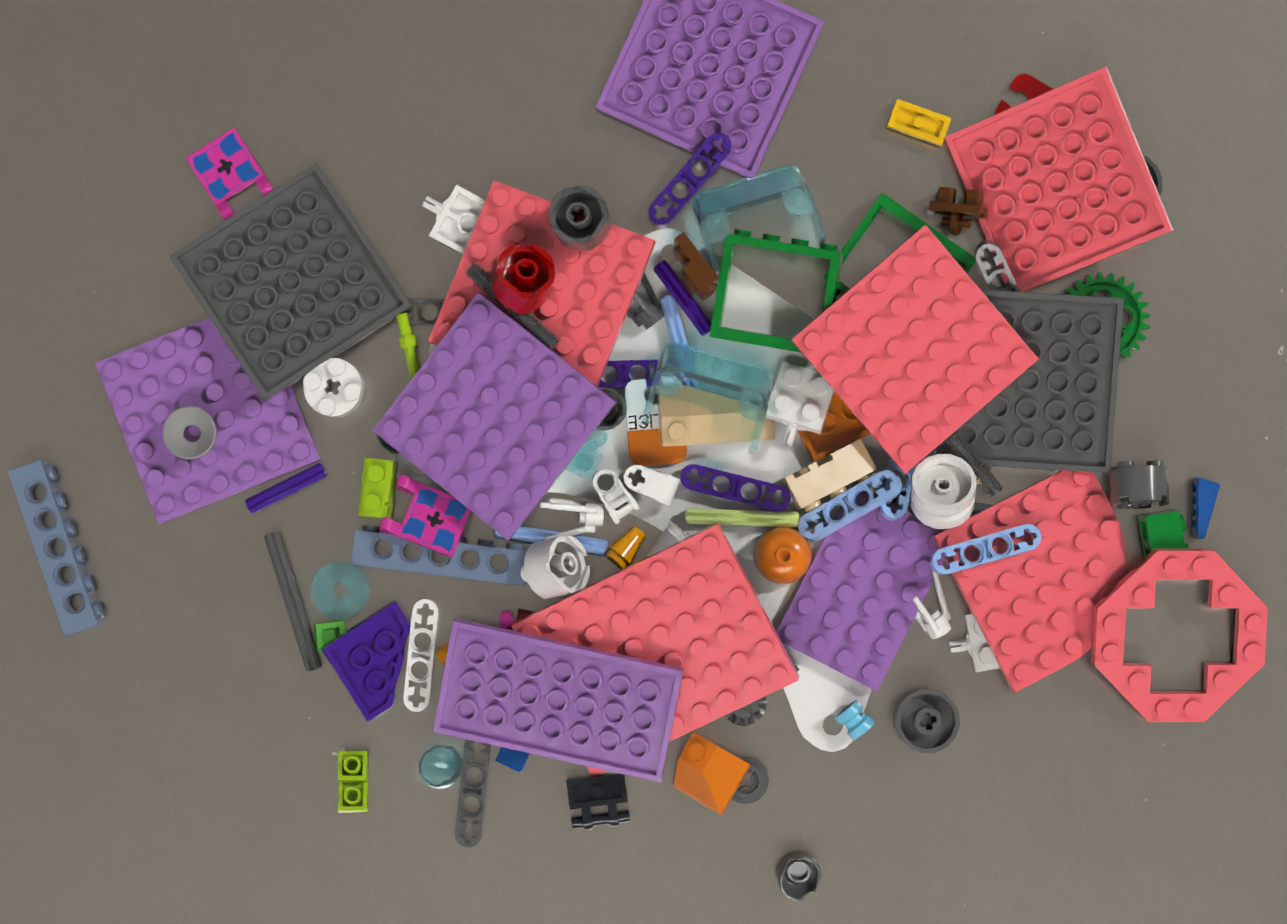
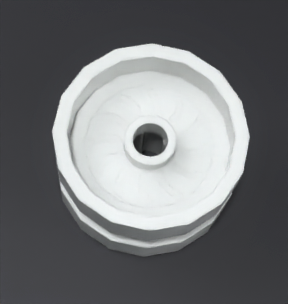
M936 454L927 457L917 465L912 475L911 508L915 516L924 525L935 529H951L960 526L969 519L974 509L976 475L972 467L962 458L951 454Z

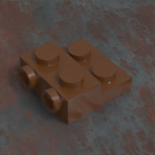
M682 232L674 238L675 247L673 248V253L682 265L688 263L682 269L683 278H681V283L690 295L696 293L704 301L716 292L717 287L715 285L718 284L719 278L687 235Z

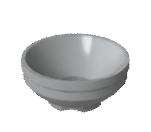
M194 406L181 407L172 412L163 427V438L167 448L174 455L183 459H197L206 455L212 449L217 437V429L212 417L203 409ZM190 425H196L201 430V436L196 442H189L185 439V429Z

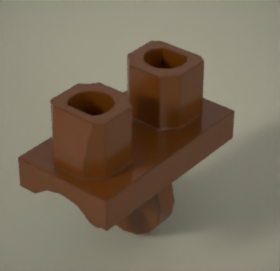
M939 187L936 201H930L929 210L935 211V214L951 216V218L942 217L941 220L942 226H950L951 235L958 236L962 228H971V220L963 219V217L987 218L988 210L983 208V193L981 191L966 189L963 204L955 203L956 189Z

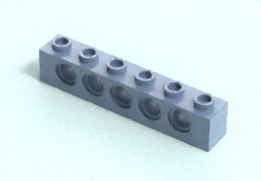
M38 460L7 471L64 637L102 625L101 618L104 617L103 608L99 601L95 602L92 594V590H95L94 582L89 573L85 574L82 565L85 562V556L81 547H76L73 539V536L76 535L75 527L72 520L67 519L63 508H66V501L62 492H57L54 481L57 480V475L53 465L48 464L46 460ZM41 484L44 486L46 493L44 498L38 501L33 495V490L37 485ZM50 511L55 517V522L53 526L47 528L44 526L42 519L44 514ZM56 539H60L64 543V551L60 555H56L52 551V544ZM66 566L72 568L74 572V577L69 583L65 582L61 577V572ZM75 594H79L83 598V606L79 610H75L71 606V598Z
M363 525L362 531L355 530L350 565L520 586L526 585V582L521 577V567L524 565L527 551H523L524 545L507 543L506 548L495 547V541L478 539V543L475 545L467 544L466 538L460 537L453 557H448L445 563L440 564L434 560L433 550L418 545L420 549L419 556L415 560L408 559L405 556L404 550L412 542L397 536L379 533V527ZM383 539L387 540L391 545L390 553L384 557L376 552V544ZM467 550H472L477 554L478 561L473 567H467L462 562V555ZM498 553L504 555L507 561L505 568L500 571L493 569L490 563L492 556Z

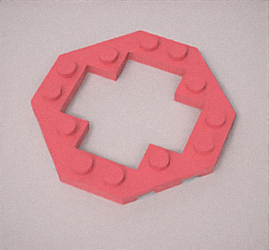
M1153 549L1140 566L1135 570L1132 569L1116 585L1117 588L1106 598L1103 597L1094 606L1091 663L1146 721L1205 722L1265 665L1268 608L1213 549ZM1156 580H1209L1208 606L1210 608H1236L1233 662H1205L1203 691H1150L1152 665L1149 663H1123L1126 608H1155Z

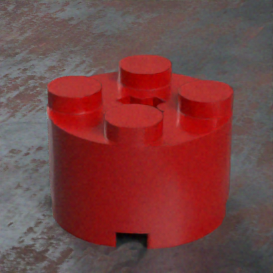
M514 244L506 248L498 259L492 281V292L505 307L524 315L529 313V311L540 308L547 301L555 279L554 261L547 251L537 245L519 246L520 244Z

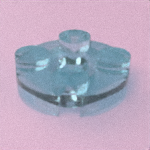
M333 562L318 570L311 584L313 603L320 613L331 619L342 620L355 616L362 610L369 599L370 586L368 579L355 565H350L351 563ZM338 582H342L343 587L348 588V593L343 594V599H338L337 594L332 593V588L337 587Z

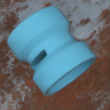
M857 700L850 703L835 717L840 725L847 726V734L853 741L875 724V721L869 715L861 713L862 706Z

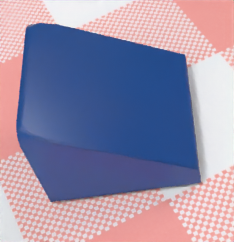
M501 747L495 761L522 773L530 753Z

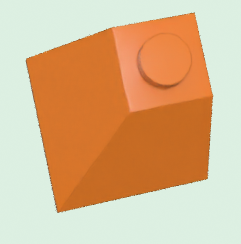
M693 732L678 758L673 786L716 813L723 815L751 764L704 736Z

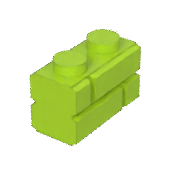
M364 458L358 516L388 517L392 519L397 482L395 475L398 473L399 462Z

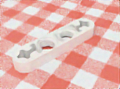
M421 599L416 602L412 610L403 699L405 706L413 712L424 710L429 705L431 699L439 608L430 599ZM424 603L429 604V609L434 610V614L427 618V625L433 624V630L415 628L416 622L422 624L423 616L418 614V608H423ZM420 632L427 633L431 638V644L426 649H420L415 645V636ZM417 661L424 662L428 667V673L423 678H417L412 673V665ZM410 680L416 683L427 682V688L420 687V696L425 697V702H420L419 707H415L414 702L409 700V695H414L416 686L410 687Z

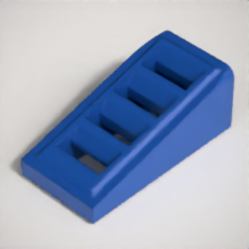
M1199 477L1193 478L1192 535L1194 539L1201 540L1206 536L1220 485L1217 482Z

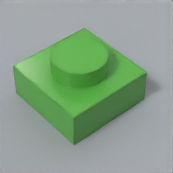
M344 620L314 623L317 653H323L320 649L321 647L345 632Z

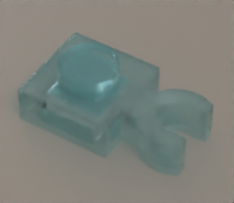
M604 433L602 439L598 442L593 441L590 436L586 445L579 450L565 469L591 482L603 458V455L596 451L598 447L606 443L608 435Z

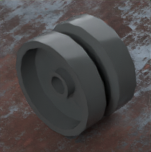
M929 687L915 688L906 692L896 702L892 714L893 728L898 738L909 748L921 753H936L947 748L956 738L960 727L959 712L955 703L945 693ZM923 714L930 716V722L927 725L920 723V720L924 719Z

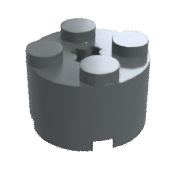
M585 185L565 188L557 193L550 204L549 220L557 238L565 246L574 250L590 251L601 244L607 237L611 228V214L604 199L595 189ZM584 214L586 218L583 221L579 220L577 223L575 217H581Z
M1163 460L1147 461L1146 465L1135 466L1134 461L1118 462L1117 466L1111 468L1109 488L1112 508L1119 505V509L1151 508L1152 502L1159 501V506H1165L1170 503L1167 467H1164Z

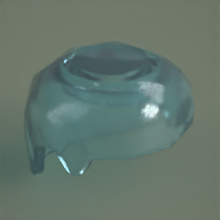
M437 744L422 755L419 761V775L426 785L436 789H446L457 783L462 774L463 762L454 747Z

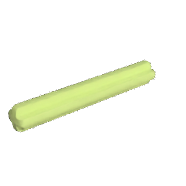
M688 508L685 511V523L714 525L719 522L720 525L796 528L800 521L798 512Z

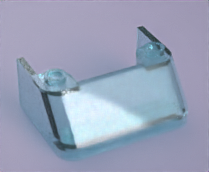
M793 165L782 166L756 174L753 179L746 177L701 191L695 195L692 201V211L709 265L718 278L720 269L712 244L720 242L728 236L730 223L727 215L783 198L785 207L790 214L794 216L809 215L818 247H820V243H825L826 236L814 197L799 168Z
M676 342L664 346L660 353L641 424L647 425L655 394L666 397L674 396L681 390L684 377L741 392L738 403L740 413L745 418L756 421L748 449L749 454H754L757 450L773 385V375L770 370L761 365Z

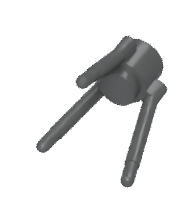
M643 273L641 281L651 302L649 300L644 301L636 291L634 299L639 304V307L635 309L638 315L629 309L627 316L634 321L637 327L643 325L647 330L661 320L664 314L661 312V304L657 300L645 273Z

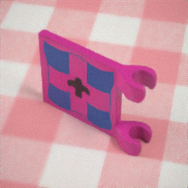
M235 127L186 157V160L224 220L235 215L226 200L254 182L264 196L274 190Z
M401 475L397 481V489L405 493L414 494L403 524L388 517H383L379 530L385 534L400 537L452 558L471 510L452 495L421 484L408 476Z

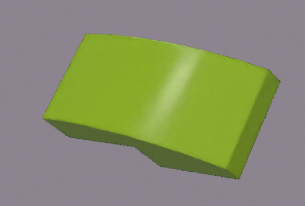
M338 751L339 813L368 812V751Z

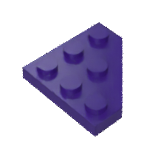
M396 601L390 602L320 648L366 722L392 707L394 700V689L397 677L399 678L405 642L411 627Z

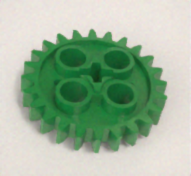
M1098 272L1095 281L1090 274H1087L1085 276V284L1077 279L1074 281L1077 290L1068 287L1065 290L1068 295L1094 296L1097 291H1101L1107 297L1124 298L1123 310L1129 314L1130 320L1127 325H1122L1121 332L1123 335L1120 343V354L1126 359L1130 358L1129 348L1135 351L1140 349L1136 340H1146V337L1140 333L1141 330L1150 329L1149 325L1143 323V319L1150 317L1151 314L1142 312V308L1146 307L1148 302L1139 303L1138 301L1143 292L1134 294L1132 290L1135 283L1124 286L1125 277H1120L1116 282L1112 272L1108 274L1106 279L1103 278L1102 272Z

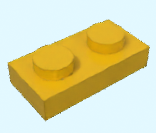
M897 99L887 128L941 147L951 118Z

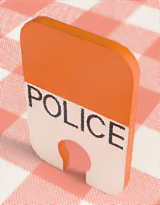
M674 377L660 378L661 386L682 385ZM646 379L631 380L625 387L630 460L635 465L641 466L677 464L682 462L687 454V445H660L658 403L650 404L646 401L644 397Z

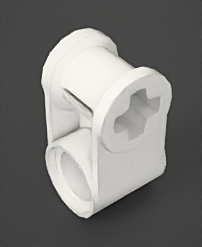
M632 465L626 469L623 474V484L628 490L662 505L671 506L680 479L641 465ZM636 470L640 471V477L644 479V482H639L636 486L631 485L632 479L628 478L629 473L634 474Z
M601 469L595 473L593 477L594 489L616 525L620 523L621 518L633 510H640L627 487H624L612 470ZM604 473L610 474L614 479L613 487L609 490H602L597 485L598 477ZM627 502L625 506L621 507L618 510H615L617 507Z

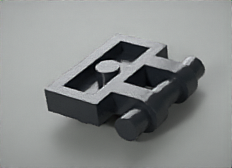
M615 773L566 780L570 810L582 809V816L571 817L572 829L584 828L585 831L593 830V826L610 824V827L619 826V823L630 822L629 810L617 812L616 805L628 802L624 774ZM608 806V813L591 815L590 807Z

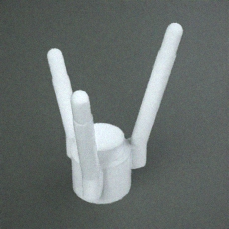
M550 498L549 503H540L541 508L577 511L578 522L584 523L583 527L545 537L544 540L557 536H575L582 533L595 532V526H603L604 510L602 503L579 502Z
M932 571L942 612H939L938 609L928 612L916 596L913 597V601L921 614L917 612L915 618L922 626L924 632H928L931 639H937L951 630L952 627L948 621L953 617L948 610L939 575Z

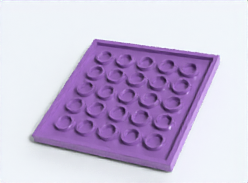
M644 0L595 109L693 154L709 136L717 132L724 133L730 138L732 147L730 153L720 163V166L753 180L821 32L824 21L778 0ZM722 138L719 141L714 139L711 141L714 146L708 154L705 149L701 151V154L707 156L713 163L717 162L716 159L712 158L716 152L721 151L724 153L726 150L723 147L725 141Z
M478 292L373 429V432L508 541L617 401L556 352L549 349L546 344L544 345L541 340H538V338L485 295Z
M209 317L95 363L158 524L165 523L321 460L292 385L265 402ZM194 406L201 408L215 422L217 429L215 444L206 455L200 458L183 459L177 457L167 448L164 442L163 427L165 421L172 412L181 407ZM196 425L188 426L184 432L185 439L189 442L199 440L201 436L200 428Z

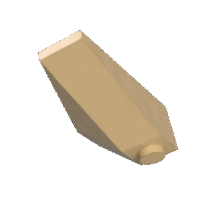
M687 385L657 386L659 441L661 446L775 439V421L765 418L767 408Z

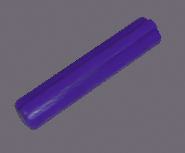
M663 260L654 267V272L702 336L708 334L711 328V321L681 283V280L667 261Z
M317 463L246 499L245 504L250 513H256L327 476L322 464Z

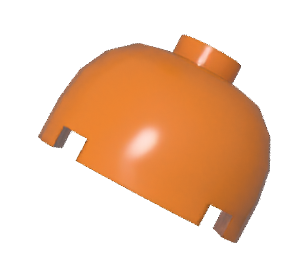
M776 527L767 531L758 540L754 549V562L759 573L766 580L776 584H790L800 580L808 571L812 561V552L808 540L799 531L789 527Z

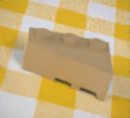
M859 439L784 477L782 480L797 509L804 508L808 512L821 505L819 499L829 494L832 499L847 491L846 485L854 481L857 484L870 478L872 476L871 472L877 470L862 439Z

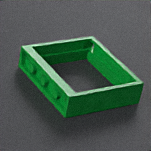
M883 192L841 250V252H844L843 264L881 210L912 233L917 232L922 226L926 225L966 273L970 271L976 262L974 256ZM829 269L826 271V273L821 279V281L825 283L823 286L825 290L827 286ZM840 281L837 296L839 294L843 295L850 289Z
M735 229L734 234L726 233L709 337L800 352L791 341L792 338L722 326L735 244L831 259L822 312L836 301L844 252L837 251L838 245L820 243V248L808 247V240L795 238L791 239V244L780 242V236L763 233L762 239L751 237L752 231Z

